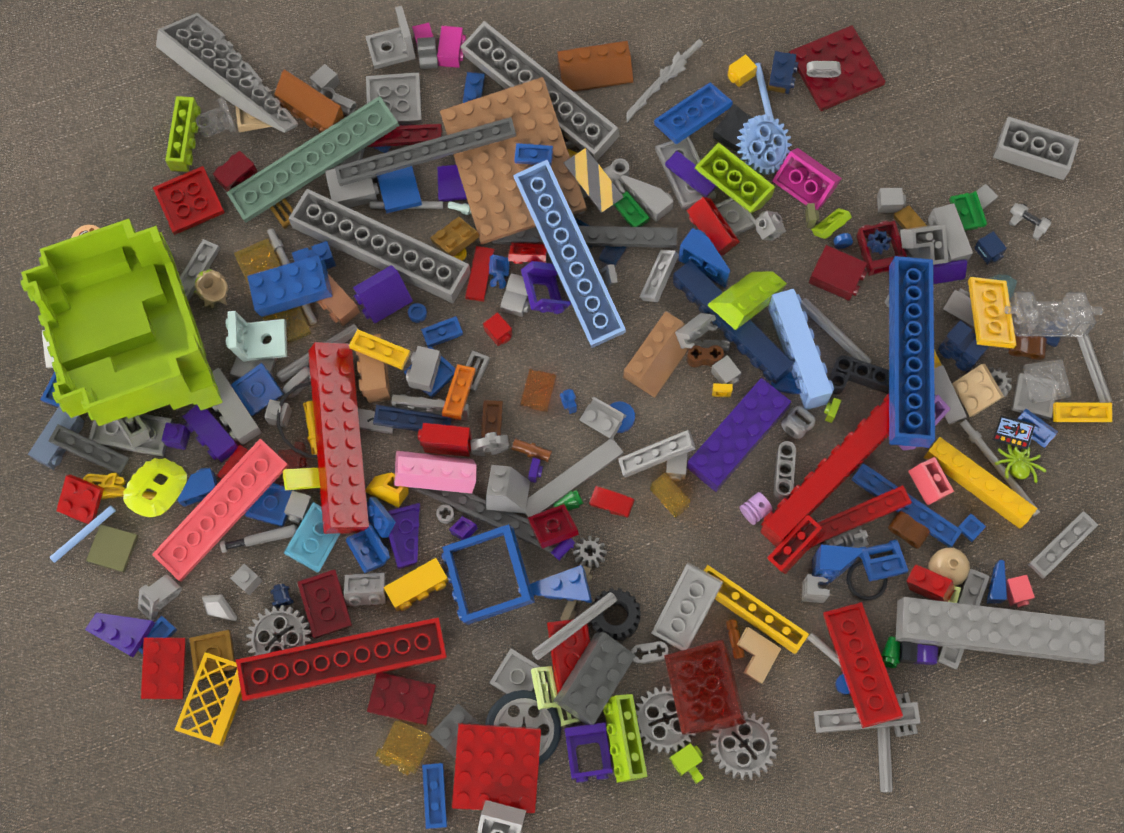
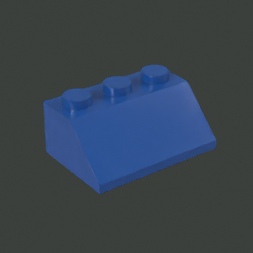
M821 544L812 558V576L824 577L828 581L826 583L819 582L818 585H828L845 572L862 553V548Z

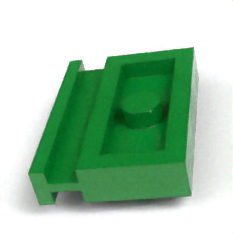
M976 191L950 197L949 202L950 204H955L965 231L987 226Z

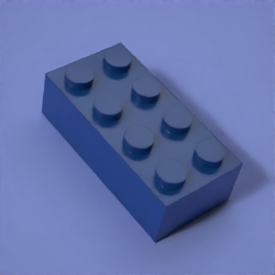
M319 255L247 276L254 310L261 317L333 297L326 264Z

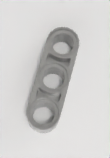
M789 441L782 442L776 453L774 495L779 500L788 499L794 487L796 447ZM787 449L791 455L786 456L781 450ZM780 468H787L789 470V474H783L780 471ZM785 486L788 489V492L782 493L779 490V487Z

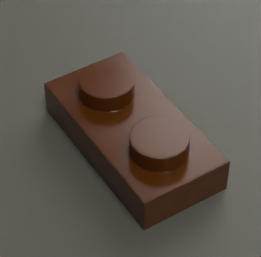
M484 400L481 438H485V434L491 432L501 436L503 401Z

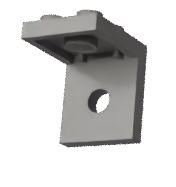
M402 6L395 7L399 24L398 28L365 36L374 69L416 59L411 34ZM385 46L392 47L389 51L382 50Z

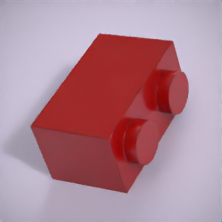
M916 564L906 580L909 590L935 601L949 602L955 590L951 579Z

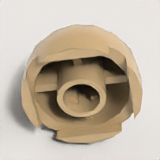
M943 548L930 558L928 569L951 579L954 586H959L968 577L970 562L961 550Z

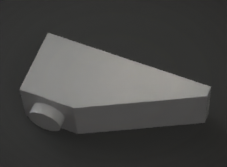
M625 175L620 177V182L625 191H628L655 222L659 221L673 209L672 196L667 192L665 193L661 188Z

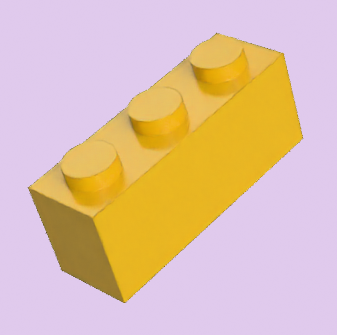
M434 558L388 584L384 589L397 611H405L416 600L422 601L429 597V593L432 591L444 589L449 580L438 560Z

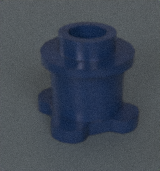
M285 584L273 586V590L270 593L273 594L275 602L272 603V606L280 608L281 605L286 606L294 603V600H291L289 595V586H285Z

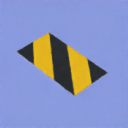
M587 148L563 162L601 213L623 198V195Z

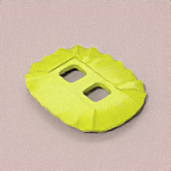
M154 458L151 461H146L143 467H140L128 482L126 489L123 491V500L129 509L145 517L160 516L169 510L178 499L186 485L187 473L182 466L166 458ZM158 474L168 477L163 485L154 482ZM147 489L157 492L152 500L142 496Z

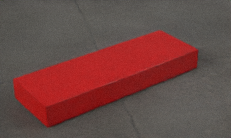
M476 246L465 296L466 299L484 302L490 276V256L494 254V249Z

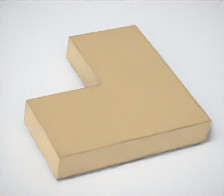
M746 627L737 643L738 646L753 655L744 673L762 684L781 648L751 628Z

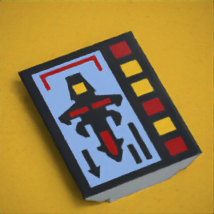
M1001 415L993 440L1028 449L1035 424Z

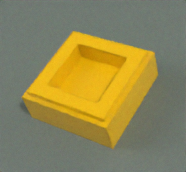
M713 383V397H731L733 384Z

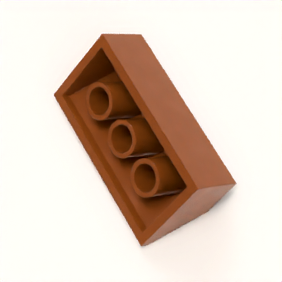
M628 41L557 51L561 82L573 92L633 83Z
M285 69L282 71L274 94L280 101L282 108L289 110L295 118L304 120L309 127L318 129L319 133L344 119L340 105Z

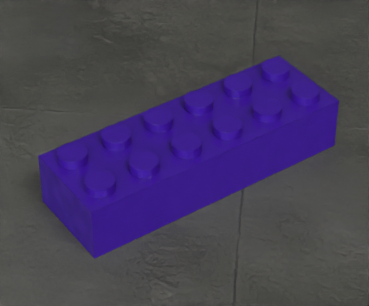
M761 378L689 459L686 468L717 492L785 414L792 401Z

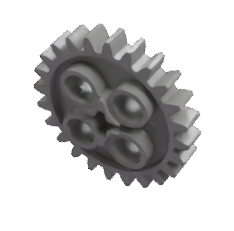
M281 605L279 611L276 606H273L272 612L266 608V615L264 616L258 613L259 621L252 620L255 627H248V629L253 631L252 634L246 635V637L251 639L246 645L253 647L248 652L250 654L256 653V655L274 652L279 647L285 650L304 646L312 642V639L307 638L312 632L306 630L310 625L308 622L303 623L306 617H299L300 612L295 611L293 613V608L291 607L286 611L283 605ZM284 619L285 626L282 629H278L277 622ZM268 632L270 635L269 640L262 642V635ZM297 634V642L290 644L289 638L291 635ZM277 635H281V642L277 641Z
M663 686L661 692H659L655 687L654 694L647 691V699L643 696L640 697L643 704L636 703V707L639 709V711H636V716L638 717V727L641 732L640 738H645L644 746L648 743L651 744V751L656 746L658 747V753L661 752L662 748H665L666 754H669L670 748L676 753L678 745L683 749L685 747L684 741L689 744L691 743V739L688 736L695 737L696 735L692 729L699 727V725L693 723L699 719L698 716H693L697 708L691 709L690 706L694 701H686L688 694L681 697L680 689L677 693H673L674 689L672 686L669 692ZM674 702L677 705V711H669L666 706L667 703ZM650 708L656 709L658 716L650 718L647 710ZM679 713L683 714L682 717L670 719L668 725L665 722H661L651 727L648 726L651 722L662 720L663 715L669 718ZM675 722L683 723L684 730L681 732L676 731L673 728ZM662 728L665 736L657 738L654 735V729Z
M736 712L735 719L728 715V722L722 719L723 727L716 725V730L719 733H712V737L716 740L711 741V746L716 747L711 750L712 754H718L714 757V761H721L719 769L726 767L725 774L727 775L732 771L734 779L738 774H741L742 780H744L745 775H748L750 780H752L753 773L760 777V770L767 773L766 764L773 766L770 758L776 759L777 757L772 751L778 750V746L773 745V743L777 742V737H771L774 734V729L767 730L770 723L768 722L763 725V717L755 720V713L749 718L747 712L744 713L743 717H740V714ZM746 727L751 732L748 735H742L739 732L740 729ZM732 732L737 734L743 744L748 743V749L757 757L756 760L751 757L745 747L741 748L740 741L731 734ZM727 741H733L735 746L732 749H728L724 744ZM756 743H762L765 747L763 750L757 751L753 746ZM741 756H746L749 762L747 764H740L738 759Z

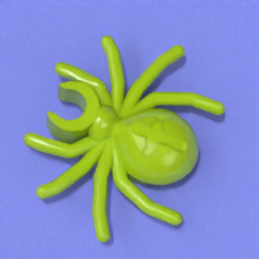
M1008 444L1009 454L1000 448L998 449L1000 454L1009 459L999 460L995 462V465L1011 462L1007 464L1005 469V478L1007 479L1009 478V469L1011 475L1018 479L1027 478L1031 470L1035 483L1038 481L1033 467L1046 472V469L1031 462L1039 459L1041 455L1038 454L1033 458H1029L1030 447L1028 449L1022 448L1020 452L1016 446L1012 450L1011 445Z

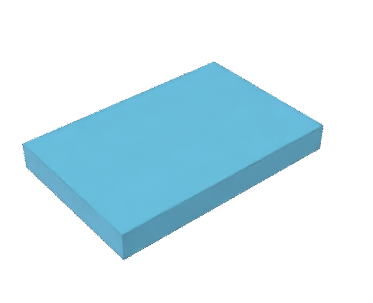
M314 502L311 504L284 551V554L317 573L322 568L340 535L324 534L322 507Z

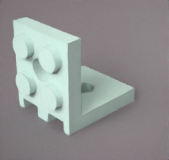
M228 311V318H226V328L228 330L226 345L243 362L287 357L285 319L247 323L236 311ZM266 336L272 337L270 343L263 344V339Z

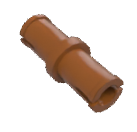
M516 438L511 449L526 454L529 458L535 457L546 462L549 461L552 452L551 450L536 446L535 443L529 444Z

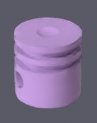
M757 492L739 507L744 517L752 525H755L773 510L769 501L760 492Z

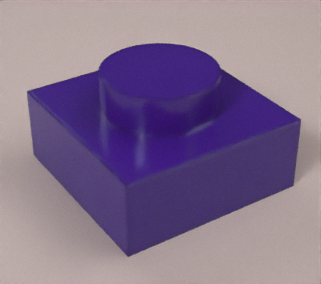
M533 458L528 479L530 482L536 483L537 478L542 476L543 466H541L540 459Z
M462 516L449 530L452 535L464 540L469 538L478 528L475 523Z

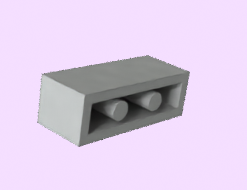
M955 204L934 208L928 217L929 225L946 226L948 262L964 259L968 261L973 252Z

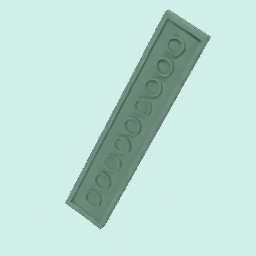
M379 96L226 193L246 223L318 178L325 171L334 168L391 132L399 124Z

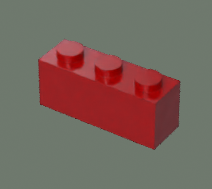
M702 197L687 210L690 215V221L709 237L720 255L724 256L740 242L711 198Z
M807 515L767 559L782 573L786 574L826 531Z

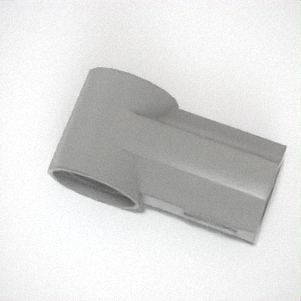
M329 87L320 91L321 94L332 98V101L340 105L344 115L348 116L355 111V101L335 93L334 89Z

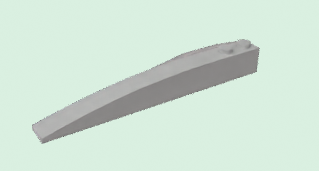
M199 13L158 29L156 47L218 95L253 117L284 133L298 126V123L291 114L280 106V101L271 95V90L262 84V79L252 67L242 60V55L239 52L236 53L233 49V44L230 41H226L223 32Z

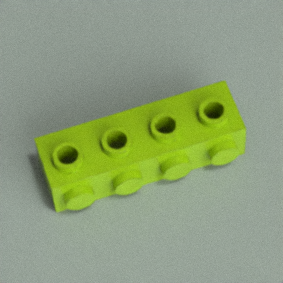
M176 96L165 160L171 171L189 172L190 165L193 164L192 149H195L196 142L194 137L195 133L198 132L197 118L201 114L200 106L197 105L194 97Z
M633 694L610 697L603 711L607 722L610 752L613 757L614 774L617 783L647 777Z

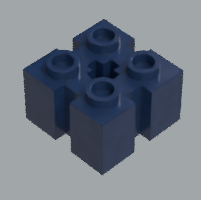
M960 320L944 338L938 350L943 357L955 360V365L958 369L968 373L982 358L989 346L977 345L976 334L972 332L973 329Z

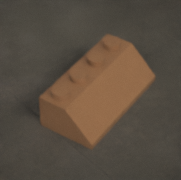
M665 311L624 369L623 378L655 398L689 350V348L681 349L675 334L685 324Z

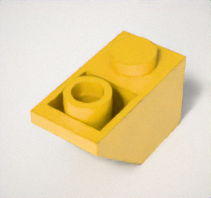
M391 472L375 476L365 491L399 508L409 494V487L395 486V474Z

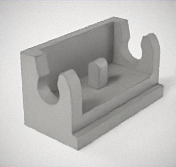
M700 313L677 330L675 334L681 349L692 348L695 345L692 342L708 330H716L718 326L710 323L716 320L715 315Z
M807 574L802 582V602L824 603L830 596V590L822 589V586L818 585V583H826L828 580L824 577H814L812 574Z

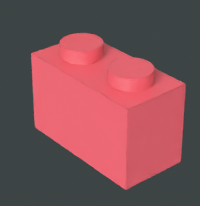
M935 457L920 463L908 471L927 506L954 492Z

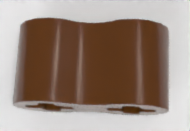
M1015 333L1016 346L1009 348L1008 353L1010 355L1028 357L1034 360L1045 358L1047 342L1045 337Z
M695 345L689 348L686 360L688 365L693 368L701 365L712 367V365L723 359L724 351L717 345L709 348Z
M898 511L888 526V529L894 535L902 538L916 549L922 546L930 534V530L902 511Z

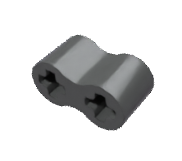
M436 37L417 38L420 69L438 68Z

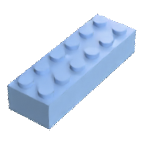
M794 289L773 294L768 310L784 354L788 355L789 359L794 363L791 372L793 378L798 377L795 383L797 389H800L802 392L799 395L806 410L827 405L834 387L832 381L827 378L826 365L824 362H821L819 357L821 356L818 345L815 346L813 341V330L807 325L808 317L800 306L802 304L801 298Z

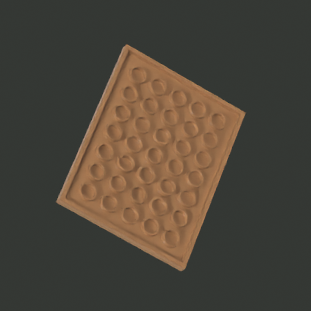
M543 77L440 111L447 135L510 117L513 121L517 137L453 154L481 244L536 227L513 175L534 165L516 164L514 162L516 143L553 146L551 169L572 214L587 210L578 181L563 163L570 156Z

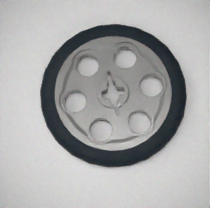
M528 690L510 692L497 700L491 707L485 725L499 726V724L505 723L511 727H522L523 717L524 725L528 728H538L541 724H546L549 731L546 735L541 736L539 765H541L551 757L560 741L561 722L558 712L553 707L549 709L544 708L539 710L538 716L532 718L529 716L528 710L533 705L538 707L535 692ZM512 705H516L519 709L516 717H511L508 714V709Z

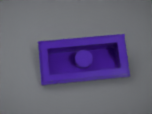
M967 260L933 265V284L964 280L967 271Z

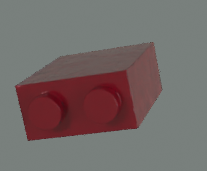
M826 245L812 272L809 284L850 301L852 295L856 296L860 289V286L857 285L859 280L863 281L868 272L865 270L867 263Z

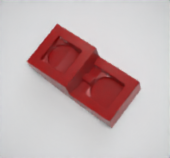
M595 486L589 505L607 510L611 514L628 518L635 500L626 495Z

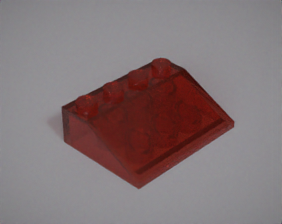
M723 640L664 655L683 735L727 729L746 723L728 647Z

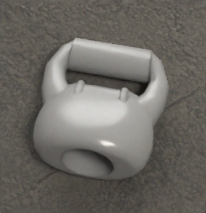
M796 406L782 420L781 426L788 435L795 439H800L807 431L814 427L816 419L815 416L802 406ZM795 412H798L802 417L809 421L810 424H806V422H803L797 415H795Z

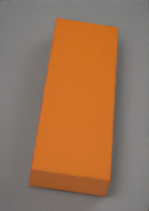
M457 364L443 407L442 416L461 420L476 368Z

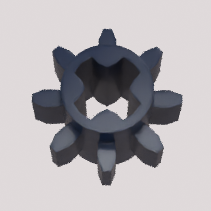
M876 230L875 235L869 234L868 239L870 241H868L867 247H871L872 253L879 252L881 255L883 249H889L890 245L888 243H890L891 238L887 237L886 231L879 232Z

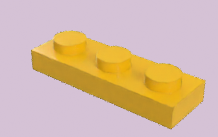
M358 329L349 345L352 350L402 370L410 355V350Z
M1056 402L1053 403V422H1112V403Z

